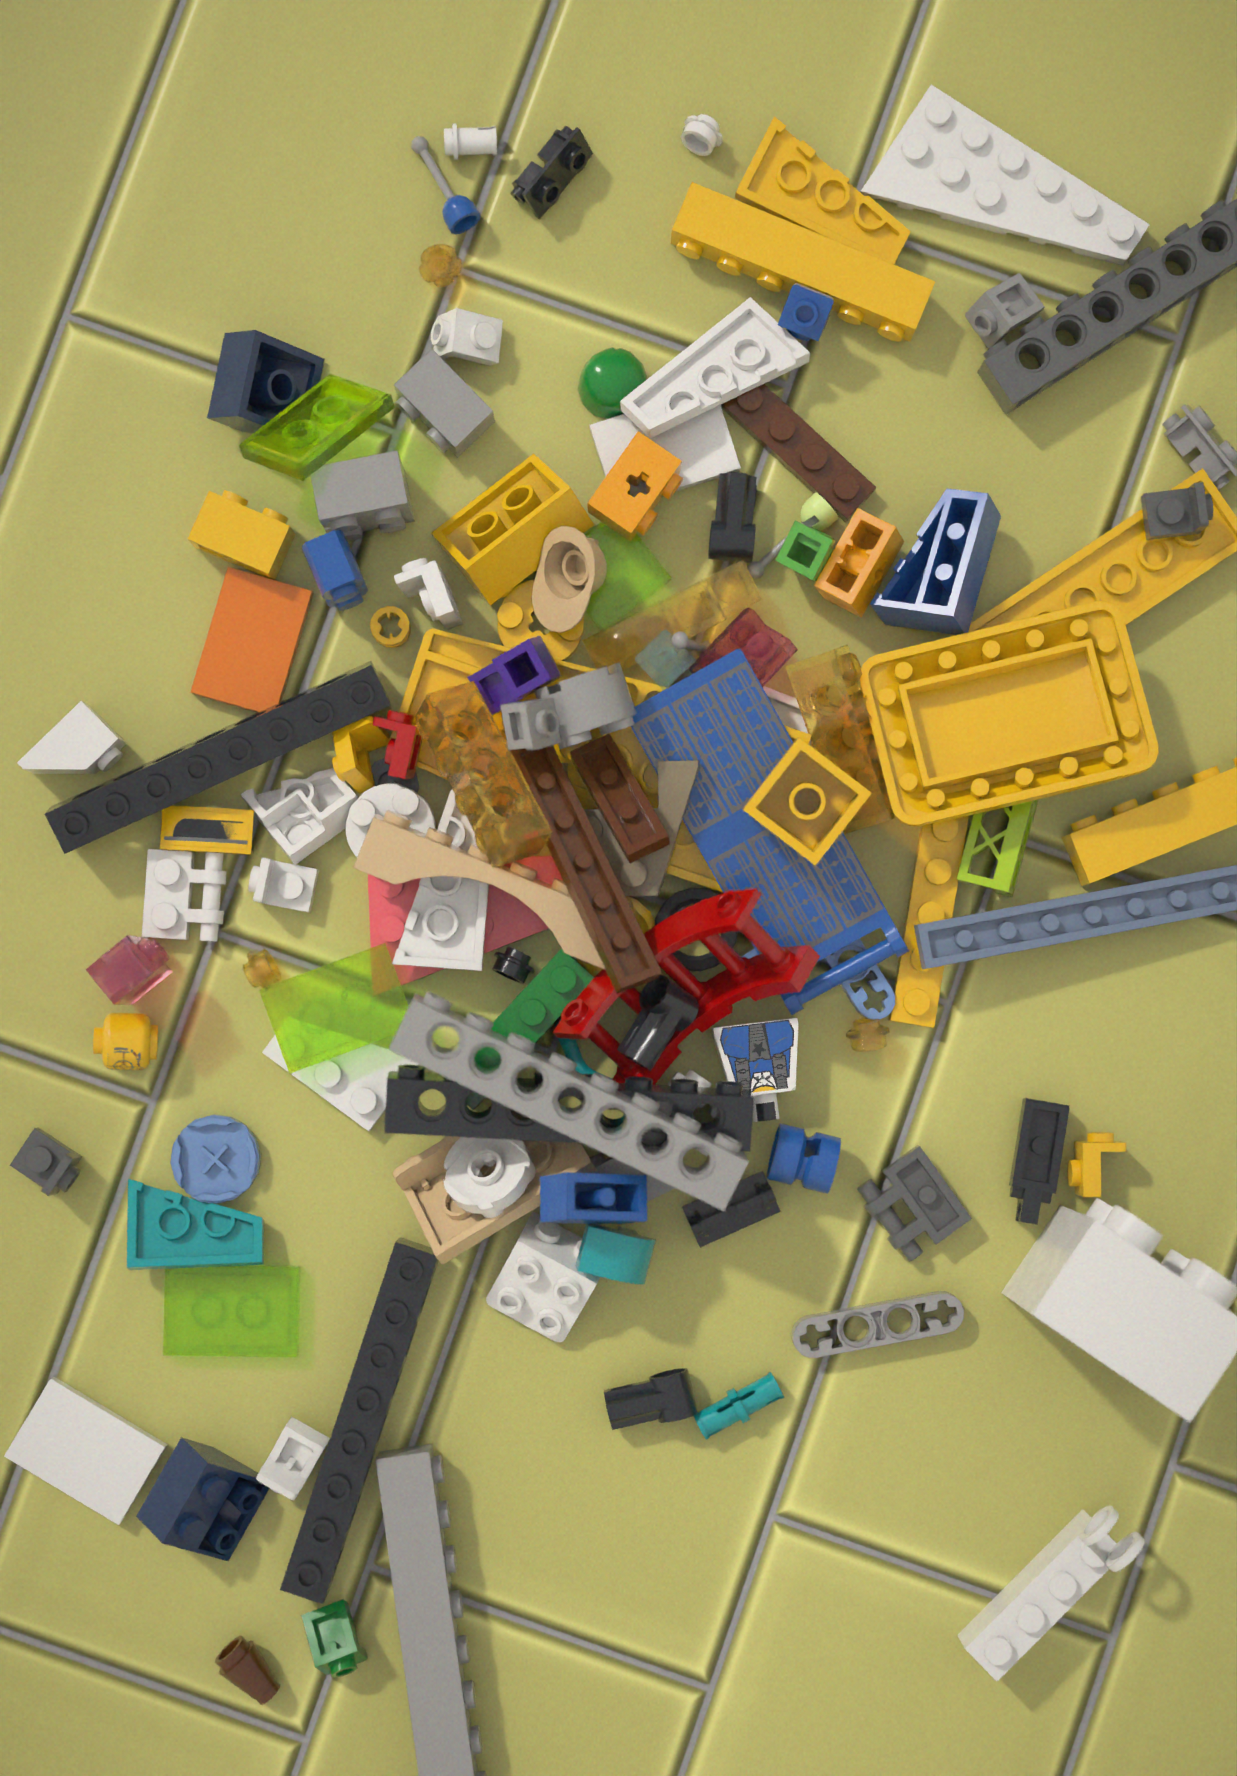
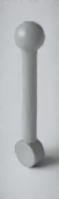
M676 632L671 638L672 645L675 648L683 649L686 647L694 650L702 659H706L714 650V646L706 640L702 644L690 640L684 632Z

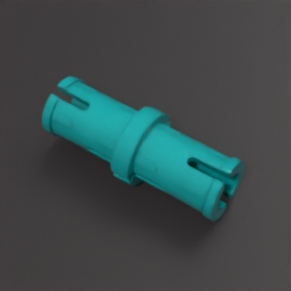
M769 1372L766 1376L738 1391L735 1388L726 1392L727 1397L699 1411L693 1417L704 1438L707 1440L710 1436L740 1420L743 1424L751 1420L749 1415L785 1397L773 1374Z

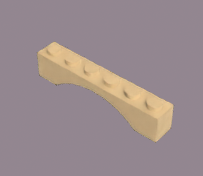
M386 810L384 817L375 814L353 868L395 885L417 878L436 876L470 878L494 885L517 897L537 913L553 932L565 954L605 969L564 881L554 878L552 885L536 879L538 871L526 865L513 861L509 868L494 862L496 854L484 848L471 844L467 851L452 845L454 837L447 833L429 827L425 834L410 828L412 820L398 813Z

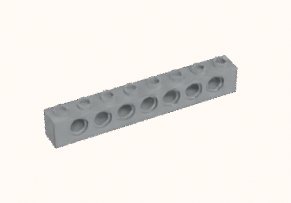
M426 992L424 997L416 993L414 994L388 1050L722 1211L725 1210L749 1163L745 1152L740 1151L743 1145L739 1141L719 1132L716 1138L699 1131L701 1127L699 1122L684 1114L676 1113L675 1117L672 1118L658 1111L660 1104L643 1094L635 1093L633 1098L616 1091L619 1084L604 1075L594 1072L592 1078L575 1071L577 1066L575 1062L560 1054L552 1052L550 1058L534 1051L533 1049L536 1044L519 1034L511 1032L507 1038L491 1030L494 1024L480 1015L469 1012L467 1017L449 1010L452 1005L451 1002L434 993ZM442 1026L452 1027L458 1033L459 1041L451 1048H442L433 1039L434 1031ZM482 1047H493L500 1053L501 1061L495 1067L484 1068L476 1062L475 1053ZM525 1067H534L542 1073L543 1079L538 1086L525 1088L516 1079L518 1072ZM569 1087L578 1088L584 1094L583 1102L575 1108L564 1107L558 1101V1096L562 1090ZM612 1107L621 1109L626 1114V1117L620 1126L608 1128L600 1122V1116L606 1109ZM650 1128H660L667 1133V1137L661 1146L650 1148L641 1142L644 1132ZM692 1148H702L708 1153V1156L703 1165L693 1168L683 1163L685 1153Z

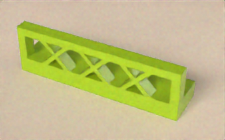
M1038 800L1013 805L1011 811L1009 807H1004L1009 817L1007 829L992 838L989 837L982 825L984 816L989 811L974 814L957 880L989 888L995 893L1013 897ZM981 832L986 841L977 846ZM1004 839L999 854L994 844ZM990 847L998 860L994 878L970 874L973 857Z

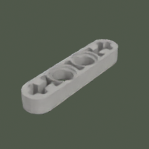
M935 1291L807 1315L800 1318L794 1324L791 1339L795 1348L802 1355L808 1358H818L950 1333L961 1325L964 1319V1308L962 1303L953 1294L946 1291ZM944 1300L948 1307H954V1313L948 1315L947 1323L942 1324L937 1317L924 1318L927 1328L920 1329V1316L915 1308V1304L922 1303V1310L924 1312L937 1310L938 1301ZM896 1308L907 1309L911 1315L910 1327L901 1333L891 1331L887 1325L888 1314ZM852 1316L863 1317L868 1324L867 1334L858 1341L847 1339L843 1332L845 1321ZM836 1319L835 1332L840 1340V1344L832 1345L833 1339L831 1336L817 1339L818 1347L810 1348L807 1341H800V1336L807 1333L806 1326L814 1325L815 1329L819 1332L828 1331L831 1329L827 1321Z

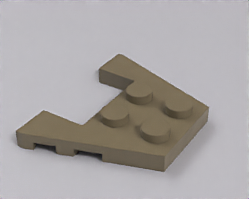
M658 761V808L653 809L669 835L670 845L629 864L599 809H584L625 896L660 895L682 819L686 813L690 801L689 797L700 769V761ZM562 763L568 776V763Z

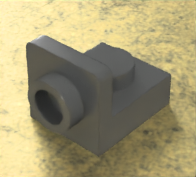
M1203 482L1193 483L1189 488L1144 493L1141 496L1146 540L1199 534L1208 527L1209 520L1213 518L1212 497L1210 494H1205Z
M37 1127L33 1129L10 1166L43 1187L41 1192L51 1196L58 1194L60 1190L67 1192L73 1185L81 1171L76 1165L82 1156Z

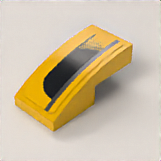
M169 806L162 809L159 850L251 855L254 810Z

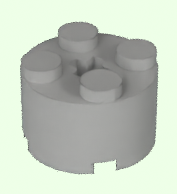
M620 663L609 667H602L558 682L559 684L548 688L546 686L534 691L536 699L552 697L554 699L556 714L560 723L561 743H558L559 749L592 739L590 730L599 727L601 735L635 725L632 716L637 713Z

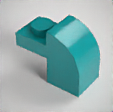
M586 1224L575 1264L576 1269L580 1272L611 1280L643 1285L646 1281L656 1239L638 1235L635 1230L618 1226V1229H613L597 1224Z

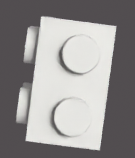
M532 1212L493 1284L486 1301L490 1307L555 1342H563L600 1277L580 1272L576 1269L575 1264L582 1241L581 1237L562 1228L558 1223H540V1215Z

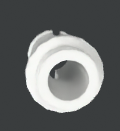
M454 123L452 128H444L445 156L454 155V160H458V155H497L496 126L457 128V123Z

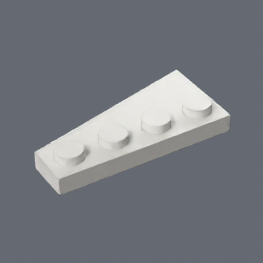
M750 297L620 401L621 411L649 438H652L808 363L810 352L783 327L778 326V322Z
M451 789L437 830L453 836L452 845L468 851L472 844L492 852L496 793ZM451 876L421 878L392 964L482 971L489 884L470 878Z

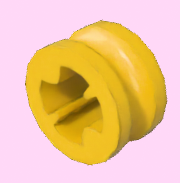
M395 606L380 608L373 614L370 621L373 637L380 645L386 648L402 646L411 634V625L407 615ZM392 616L399 618L400 620L397 625L401 633L397 637H394L392 633H390V638L381 636L384 631L380 624L381 621L388 617L389 621H392Z

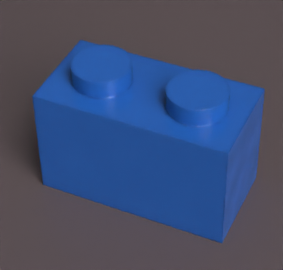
M566 1172L540 1177V1223L620 1225L647 1221V1175Z

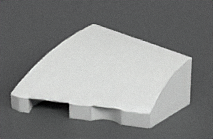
M333 768L315 772L306 779L292 778L281 781L280 789L256 794L254 789H249L241 794L251 810H254L256 817L294 865L346 829L349 809L358 799L346 782H342L338 778Z

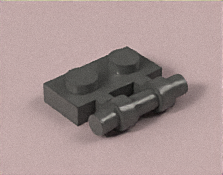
M919 1145L882 1170L892 1184L885 1191L881 1192L872 1179H869L857 1188L867 1202L864 1205L865 1209L871 1217L877 1216L890 1234L887 1238L895 1250L900 1248L909 1262L923 1253V1250L914 1239L919 1234L925 1231L932 1242L938 1244L972 1219ZM900 1198H902L915 1217L905 1225L891 1207Z

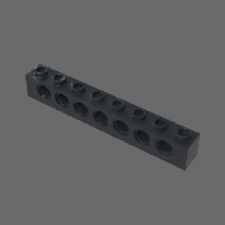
M369 661L281 701L274 706L57 803L47 810L45 816L64 854L380 711L391 705L389 697L372 661Z
M399 1065L398 1071H389L386 1089L384 1133L581 1143L492 1099V1103L487 1110L474 1112L468 1108L465 1100L468 1095L475 1091L438 1073H425V1067ZM536 1072L535 1078L516 1079L521 1086L534 1088L541 1083L543 1075L541 1072ZM583 1074L590 1078L593 1076V1074ZM639 1076L626 1077L625 1083H618L619 1086L616 1091L633 1098L635 1093H640L656 1102L665 1101L672 1106V1113L670 1115L672 1118L675 1117L676 1113H681L693 1119V1113L699 1105L705 1103L714 1105L717 1108L716 1117L709 1123H700L699 1131L716 1138L718 1132L723 1133L743 1145L740 1151L750 1152L754 1097L750 1090L743 1089L742 1083L718 1081L716 1082V1088L698 1087V1081L672 1079L671 1086L652 1085L653 1079ZM575 1087L562 1090L558 1096V1101L568 1096L579 1099L581 1103L584 1100L583 1092ZM429 1089L438 1090L444 1095L446 1103L439 1109L430 1110L421 1103V1094ZM602 1113L600 1122L608 1128H615L624 1122L626 1114L618 1119H610ZM650 1128L644 1132L641 1142L645 1146L659 1147L665 1142L667 1133L660 1128Z
M401 1237L395 1242L280 1588L281 1591L320 1604L324 1603L330 1591L439 1261L431 1247Z

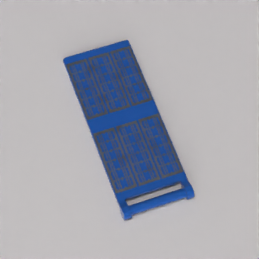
M741 649L732 651L635 706L637 714L632 716L635 725H632L631 728L657 775L658 761H700V769L689 797L690 801L683 816V821L723 893L729 890L757 889L762 894L750 915L781 947L810 945L820 955L818 959L820 961L880 927L887 939L806 982L800 993L780 994L791 1015L803 1010V1004L894 954L898 958L909 952L843 831L815 866L743 810V807L793 744V741ZM754 946V948H755L757 954H758V955H759V954H762V953Z

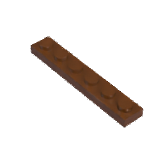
M553 745L537 750H527L526 748L507 749L505 759L616 993L619 994L658 979L662 971Z

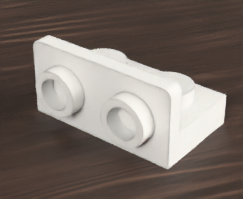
M426 558L411 561L401 567L403 572L394 575L397 586L407 598L420 594L427 614H430L433 622L439 620L447 630L463 624L447 577L436 560L429 563Z

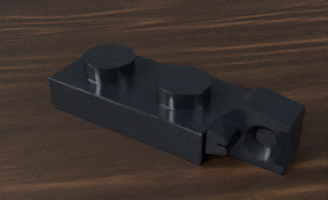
M1023 1098L1009 1186H1011L1010 1197L1018 1198L1015 1218L1018 1222L1038 1225L1041 1202L1050 1204L1052 1194H1056L1070 1109L1069 1105Z

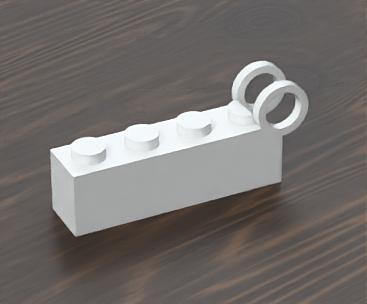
M1111 1505L1102 1508L1092 1517L1082 1509L957 1635L969 1654L996 1681L1109 1569L1112 1572L1120 1571L1131 1563L1142 1550L1145 1539L1138 1532L1128 1534L1118 1543L1107 1534L1119 1517V1513Z

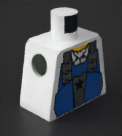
M798 1018L711 1028L726 1081L742 1083L743 1089L750 1090L754 1097L753 1122L780 1119L776 1093L793 1091L796 1088Z

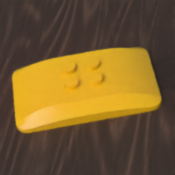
M1095 601L877 654L868 658L860 670V685L891 809L895 818L908 826H922L987 812L1140 774L1149 770L1155 764L1159 754L1157 738L1123 615L1114 604L1106 601Z

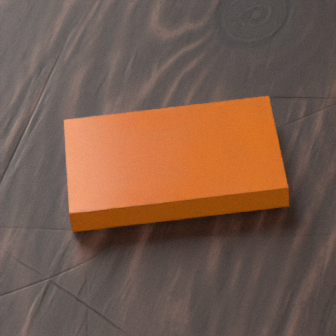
M228 567L191 693L253 712L263 711L281 702L314 593L308 589Z

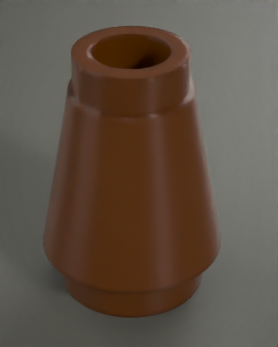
M243 1636L236 1637L222 1649L215 1659V1663L220 1667L219 1674L255 1699L260 1705L267 1703L280 1689V1684L276 1681L275 1676L252 1640L247 1642Z

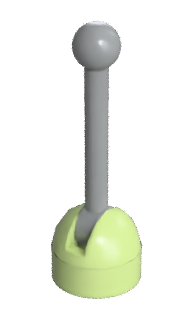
M817 492L806 500L800 512L802 524L820 531L830 527L839 519L833 508ZM786 537L761 560L753 561L747 566L749 577L757 579L763 575L764 568L777 557Z

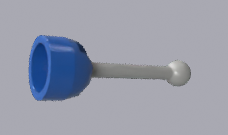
M422 136L415 137L411 143L412 150L416 154L421 155L447 199L442 210L445 224L451 234H461L468 231L481 218L478 209L467 197L454 196L428 151V141Z

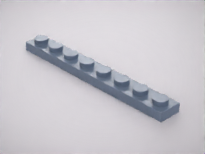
M1237 865L914 925L921 967L922 969H928L1237 910Z

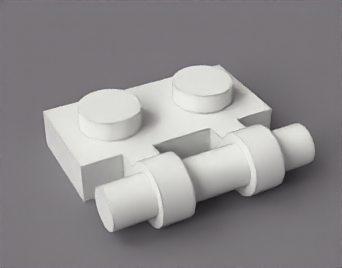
M148 849L142 937L189 940L190 923H201L200 941L217 942L218 925L223 924L224 911H219L221 885H226L227 873L222 871V853L206 852L205 870L194 869V852ZM193 883L204 884L202 909H191Z

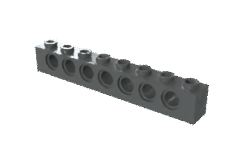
M1237 199L1228 205L1223 200L1215 203L1201 214L1200 217L1203 221L1192 228H1189L1187 223L1181 225L1164 238L1167 243L1156 251H1153L1151 247L1145 248L1128 261L1131 267L1118 275L1114 270L1109 271L1092 284L1094 290L1081 298L1078 293L1070 296L1056 307L1058 313L1047 321H1044L1040 316L1024 326L1019 331L1022 337L1008 345L1005 340H1002L983 354L986 360L983 361L977 373L1005 415L1237 267ZM1202 238L1214 240L1219 247V252L1208 251L1202 244ZM1174 261L1178 263L1183 270V275L1176 276L1171 274L1167 270L1165 262ZM1138 284L1142 286L1147 293V298L1138 299L1134 297L1129 291V285ZM1102 307L1106 309L1111 316V321L1106 323L1098 321L1092 313V308ZM1065 330L1070 332L1075 339V345L1065 346L1061 344L1056 338V331ZM1023 353L1032 354L1038 360L1039 368H1025L1020 363L1019 355Z

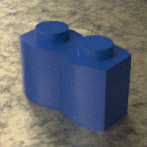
M333 530L302 545L303 553L320 593L329 607L338 606L339 611H344L364 601L362 596L368 592V588L343 531Z

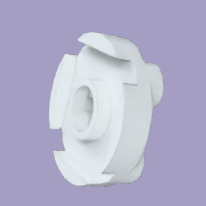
M397 783L380 784L366 790L351 805L346 820V837L352 852L356 857L358 856L375 814L384 817L386 810L411 819L409 827L425 834L429 827L436 829L435 817L429 803L414 790Z
M461 1137L451 1147L445 1157L444 1168L447 1171L443 1182L447 1193L460 1208L473 1214H482L486 1218H494L499 1216L505 1208L513 1204L524 1193L529 1182L535 1177L536 1169L532 1163L530 1152L522 1140ZM497 1163L492 1174L482 1177L480 1169L484 1165L492 1167Z

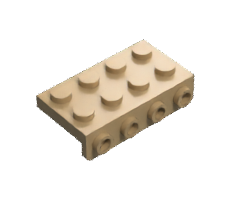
M445 1136L442 1141L422 1153L408 1158L393 1171V1176L397 1184L404 1191L435 1257L443 1265L539 1207L541 1176L566 1172L595 1173L597 1169L582 1143L522 1140L530 1152L532 1163L535 1165V1177L529 1182L524 1193L513 1204L505 1208L499 1216L494 1218H486L482 1214H473L463 1210L454 1202L444 1187L443 1180H445L447 1171L444 1168L445 1157L451 1147L461 1137ZM497 1163L492 1167L484 1165L480 1169L482 1177L492 1174Z

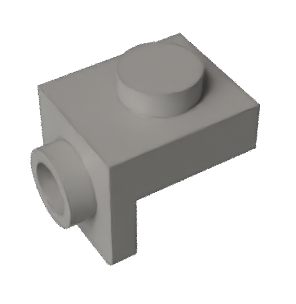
M553 697L500 705L508 750L522 748L537 750L561 743L560 723L556 714Z

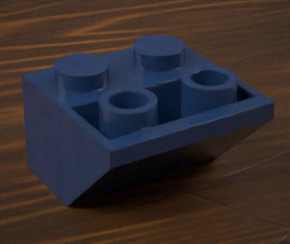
M181 1437L136 1517L162 1544L229 1561L270 1488L256 1479L258 1472L214 1447Z

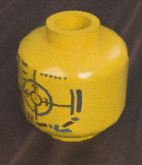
M110 1013L106 1016L103 1027H94L93 1054H102V1061L107 1069L144 1070L148 1067L150 1060H157L158 1025H152L148 1015L141 1013Z

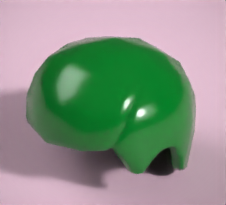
M609 348L593 355L588 360L581 372L577 390L582 404L593 415L610 419L624 414L621 411L620 401L645 382L647 376L642 362L632 352L622 348Z

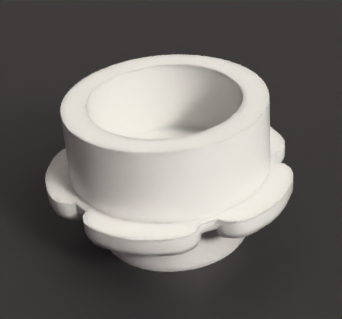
M704 114L687 117L684 121L685 126L681 134V140L684 146L694 154L707 156L711 154L715 146L719 147L722 144L723 137L719 132V125L712 117Z

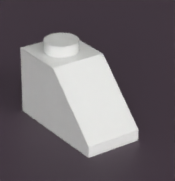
M80 701L17 763L22 769L33 774H96L100 769L106 772L121 759L123 753L120 750L127 743L91 706Z

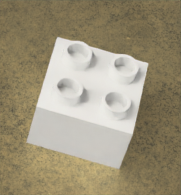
M1096 1198L1085 1215L1060 1205L1001 1293L1175 1413L1191 1422L1237 1353V1316L1228 1310L1237 1296V1286L1193 1257L1189 1260L1173 1249H1170L1161 1264L1151 1258L1150 1255L1163 1236L1145 1222L1117 1205L1112 1207Z

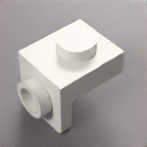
M455 308L439 315L431 330L433 350L443 360L453 356L489 366L499 363L503 320Z
M291 1416L256 1479L268 1486L272 1491L282 1494L290 1500H295L330 1438Z

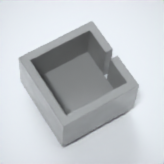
M398 451L309 468L318 518L326 533L333 530H341L346 540L352 541L363 537V531L379 528L380 533H393L405 529V523L414 522L405 470Z

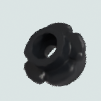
M507 947L505 953L495 952L494 954L497 960L492 970L510 980L524 984L529 973L534 974L535 972L534 968L528 965L531 957L514 948Z

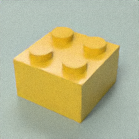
M797 737L743 807V810L816 866L872 793L800 737Z

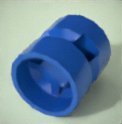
M779 1123L770 1153L766 1179L789 1185L796 1180H801L803 1188L828 1194L838 1164L841 1138L818 1132L811 1137H807L804 1129Z

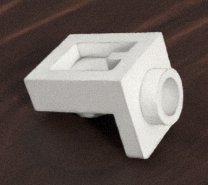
M262 857L260 867L253 866L248 890L249 892H254L253 901L311 913L319 870Z

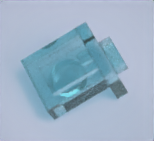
M666 629L660 632L635 657V661L662 690L667 689L696 661V657L688 648L677 649L672 645L671 638L673 635Z

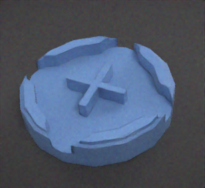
M214 1114L195 1119L182 1130L172 1146L170 1163L176 1182L186 1193L200 1202L219 1204L236 1199L251 1187L259 1173L261 1153L257 1138L247 1125L231 1116Z

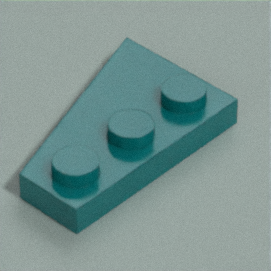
M128 1179L127 1268L129 1270L264 1265V1220L262 1217L214 1203L200 1202L176 1192L161 1190Z

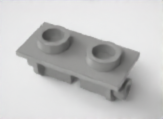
M1189 404L1183 405L1181 408L1187 415L1180 419L1175 413L1162 423L1167 430L1164 435L1171 441L1182 457L1197 447L1202 454L1189 463L1190 467L1195 473L1203 468L1216 488L1220 490L1230 482L1225 476L1226 473L1231 470L1237 476V451L1227 440L1222 444L1216 440L1210 432L1215 427V424L1200 406L1193 410Z

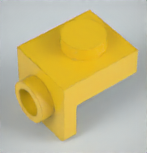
M373 716L364 717L332 732L336 756L332 758L335 773L342 782L347 781L359 794L375 786L369 752L387 745L390 740L389 733L384 728L373 726Z
M1089 1132L1087 1133V1141H1074V1160L1068 1161L1067 1176L1069 1186L1075 1187L1076 1195L1082 1197H1101V1152H1127L1126 1142L1114 1141V1133Z

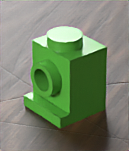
M795 520L775 561L816 581L835 549L832 547L835 540L826 533Z

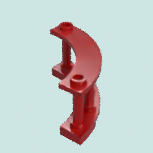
M757 889L729 890L675 913L644 933L659 967L676 984L693 995L699 1002V1010L694 1021L686 1029L679 1032L675 1031L651 1072L620 1054L617 1050L620 1043L598 1023L618 997L637 1015L642 1010L639 1004L641 993L636 988H632L617 994L605 969H602L575 1000L565 1006L561 1014L562 1019L553 1031V1034L558 1038L586 1040L589 1038L617 1065V1072L612 1078L616 1083H625L626 1077L639 1076L653 1079L652 1085H656L668 1067L682 1053L677 1046L696 1028L701 1033L705 1032L715 1023L732 1013V1004L749 996L754 1001H758L779 994L800 993L820 955L810 945L781 947L750 915L762 895ZM741 931L762 954L751 958H741L719 934ZM700 940L727 969L706 982H700L672 953Z

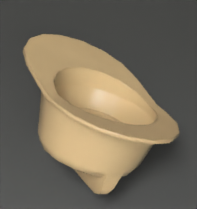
M561 526L553 529L545 538L541 550L540 562L533 584L532 604L539 622L550 631L565 632L573 629L582 620L588 608L591 594L602 586L607 574V562L604 553L599 547V541L594 538H587L575 527Z

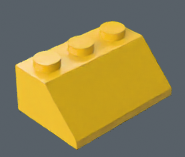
M533 453L431 534L473 588L491 606L498 599L507 596L516 585L537 571L545 538L553 529L569 526L585 533L594 526V523L571 487Z

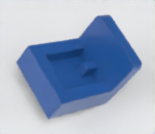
M795 283L787 298L778 326L786 328V331L797 339L819 341L830 316L829 313L834 299L831 296Z

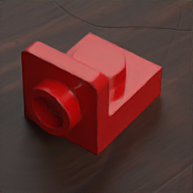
M388 710L387 717L374 716L373 726L397 731L396 739L391 738L386 748L385 764L390 765L388 775L402 779L414 778L425 726L414 724V715L394 710Z

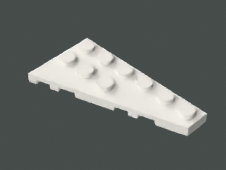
M930 85L860 192L864 196H870L873 200L877 198L896 203L899 208L911 211L915 208L935 213L945 220L1006 235L1008 232L1027 237L1030 242L1045 245V243L1071 249L1072 253L1122 266L1150 225L933 85Z

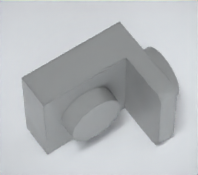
M1018 273L986 291L965 313V317L986 346L991 348L1000 342L1007 333L1036 317L1045 306L1022 275Z

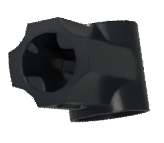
M739 472L719 474L715 520L711 522L708 559L752 563L756 524L752 523L757 477Z
M660 975L658 979L650 981L644 986L639 998L642 1010L617 1048L620 1054L650 1072L675 1031L679 1032L690 1026L699 1010L698 1000L665 975Z
M687 1368L663 1371L650 1376L647 1381L604 1390L606 1408L612 1430L658 1420L660 1423L674 1422L692 1417L698 1413Z

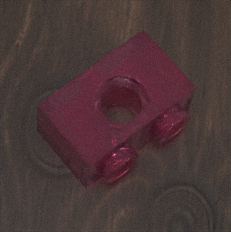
M132 935L124 937L85 969L114 1005H133L173 972L166 964L170 956L154 938L149 940L146 937Z

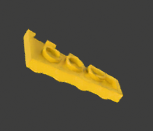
M775 116L735 192V199L894 265L911 232L870 196H864L849 183L850 179L838 169L834 171L816 155V151L805 141L802 140L800 142L786 130V125Z

